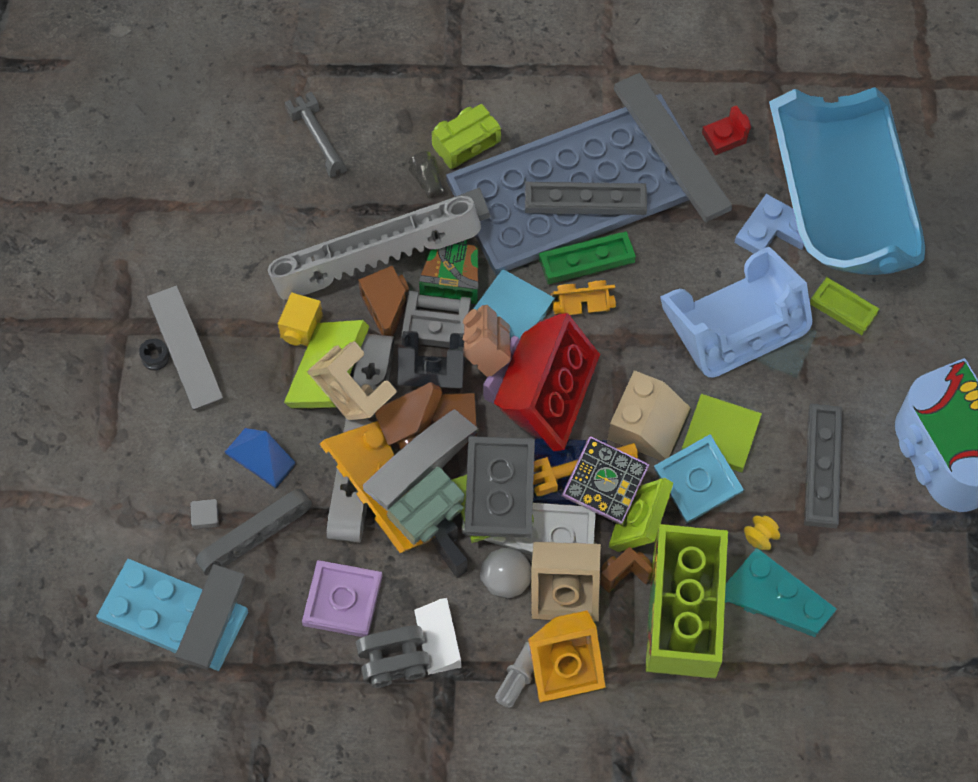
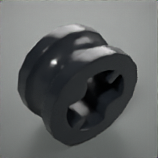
M154 338L146 340L141 344L139 355L147 369L160 370L168 364L169 352L162 340ZM157 350L158 358L152 359L150 351Z

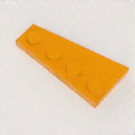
M378 421L324 439L319 443L325 453L330 452L338 463L336 467L342 476H347L358 490L356 495L362 503H367L375 513L376 522L399 553L425 544L422 540H419L413 545L387 517L388 511L363 490V484L394 456Z

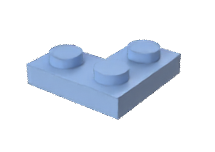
M768 194L764 196L737 234L734 242L754 254L768 247L774 237L777 236L802 250L804 243L798 232L793 208Z

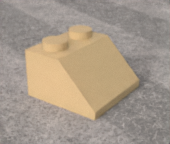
M634 370L610 422L608 440L623 446L634 443L638 452L663 461L670 457L691 407L665 382Z
M533 543L531 566L532 619L552 620L558 616L588 610L592 620L599 622L601 544Z

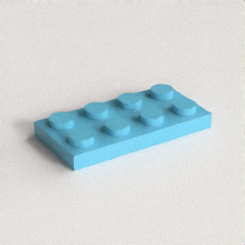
M127 559L96 617L102 623L176 653L203 589ZM235 604L209 668L217 671L220 670L248 614L247 607Z

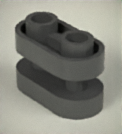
M416 625L370 634L356 641L358 657L370 659L369 663L361 667L364 683L372 684L373 688H381L390 685L392 680L405 677L406 680H416L426 675L425 671L430 669L431 665L428 653L416 650V647L425 642L422 628ZM403 651L401 655L383 658V655Z

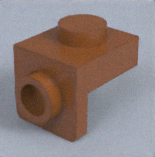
M629 547L618 558L612 556L603 564L600 569L602 571L600 585L609 593L631 572L643 583L647 584L651 580L652 564L643 553H636Z

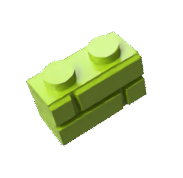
M483 104L474 108L467 107L463 109L457 118L449 122H440L432 131L433 148L450 169L456 168L501 142L500 125L493 116H490L489 111Z

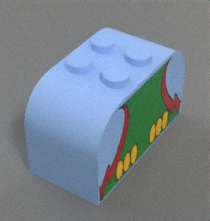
M963 358L917 378L910 387L895 420V431L899 439L900 449L903 455L910 458L913 463L918 481L927 487L937 503L957 512H967L978 508V379L966 359Z

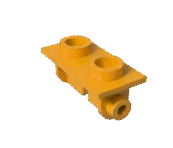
M606 280L588 282V288L576 289V284L557 286L558 291H553L550 294L552 297H558V302H553L554 314L567 312L569 315L582 314L581 302H587L588 313L608 312L610 308H616L615 296H609V291H612L615 285H607Z

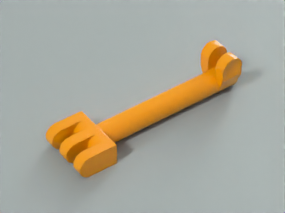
M634 443L616 448L638 459V452ZM548 457L534 461V472L538 473L534 474L533 485L545 482L534 488L536 496L558 491L556 480L570 476L578 460L551 467Z

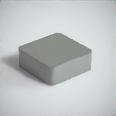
M216 499L191 502V524L193 529L219 526L218 503Z

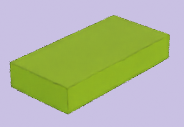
M828 277L825 278L810 299V305L861 336L880 309Z

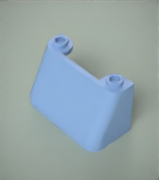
M766 247L748 258L744 266L746 278L695 302L691 294L685 289L673 290L660 296L664 312L696 365L707 377L720 376L802 337L811 328L812 313L807 282L770 247Z

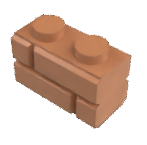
M482 305L477 310H471L463 319L464 357L473 365L477 364V368L485 376H493L510 362V325L500 316L497 317V313L488 305Z

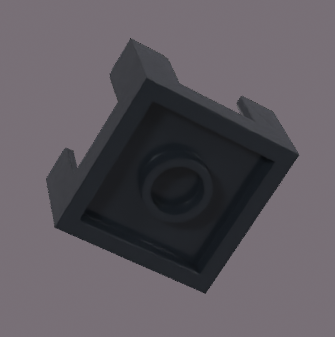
M403 331L402 345H399L398 385L424 386L432 382L439 387L462 388L465 371L464 333H451L450 349L447 351V357L418 356V332Z

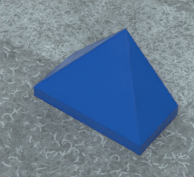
M245 428L225 451L226 455L275 489L296 465L295 461L266 431Z

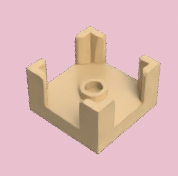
M355 341L350 342L343 349L339 345L334 346L307 371L348 421L370 418L397 392L387 380L383 381L373 390L368 384L360 387L347 371L364 356V351Z

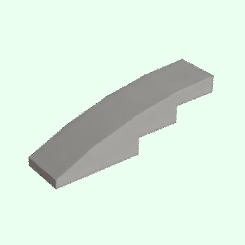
M177 285L147 296L192 409L196 410L222 400V394Z
M452 410L419 434L386 462L363 484V490L388 511L407 491H410L437 466L442 469L469 441V436H474L478 432V428L458 411Z

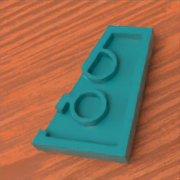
M758 548L751 553L726 583L725 603L730 602L743 607L745 611L752 614L759 613L775 619L776 623L813 637L817 636L837 610V608Z

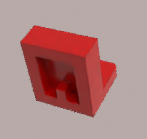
M736 105L731 107L729 117L703 126L702 135L713 153L718 155L746 144L751 123L745 113L742 114Z

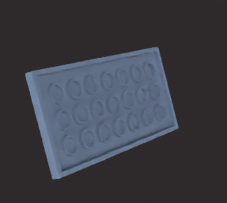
M656 95L661 104L668 112V114L675 122V124L678 126L684 137L687 139L680 125L678 124L677 120L675 119L674 115L672 114L671 110L669 109L668 105L663 99L662 95ZM626 107L446 174V181L454 197L479 187L482 191L491 217L480 221L481 229L475 237L495 276L499 275L502 270L509 271L539 259V253L581 243L689 200ZM525 182L646 183L647 213L646 215L525 213Z

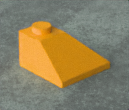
M588 610L555 617L528 639L539 702L606 688L597 628Z

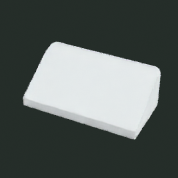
M447 598L439 599L414 610L417 625L422 628L425 640L422 644V649L428 653L431 665L430 669L427 670L428 675L461 668V658Z

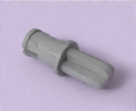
M529 642L524 644L515 663L508 666V675L495 695L496 701L507 708L514 705L525 684H530L532 681L533 665Z

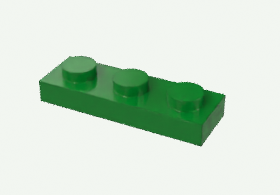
M627 231L539 253V262L548 285L632 264L636 260Z

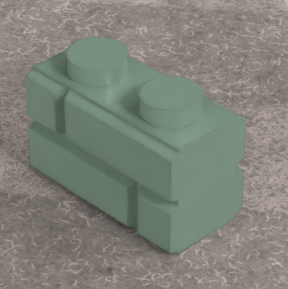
M437 466L388 509L387 517L413 545L419 540L426 543L438 532L439 529L436 525L444 518L451 521L463 510L464 507L461 503L465 495L444 471Z

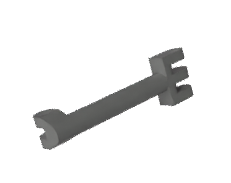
M313 93L305 94L307 103L304 102L301 96L296 97L297 107L295 108L290 100L284 102L292 121L303 118L327 159L325 167L330 178L335 177L336 170H339L341 174L347 172L342 158L336 153L313 114L320 111L319 104Z

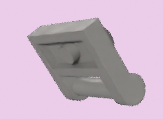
M409 291L402 333L403 331H416L419 334L418 344L450 348V334L464 333L463 319L470 312L471 298L461 297V300L419 295L417 291ZM422 307L438 310L459 312V315L417 310V308Z

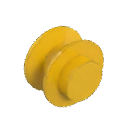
M754 516L752 520L755 526H746L744 528L745 537L753 547L768 551L771 549L769 540H778L780 538L779 527L768 516Z

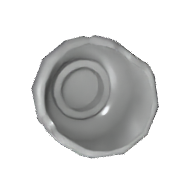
M500 548L491 552L481 564L480 580L492 595L512 598L522 594L530 585L531 565L520 551L513 548Z

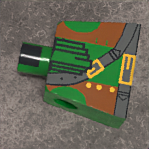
M468 239L440 249H431L419 279L420 295L461 300V297L471 298V304H477L478 248L474 245H467Z

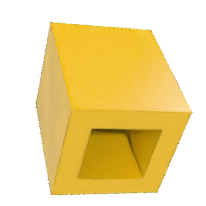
M291 292L278 321L280 338L291 345L298 346L302 344L308 346L317 323H320L323 317L321 301Z

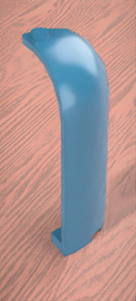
M876 87L854 95L838 97V102L834 103L824 102L823 97L809 96L797 89H793L769 101L798 232L807 252L834 270L866 275L894 273L915 267L923 262L925 257L923 230L889 99Z

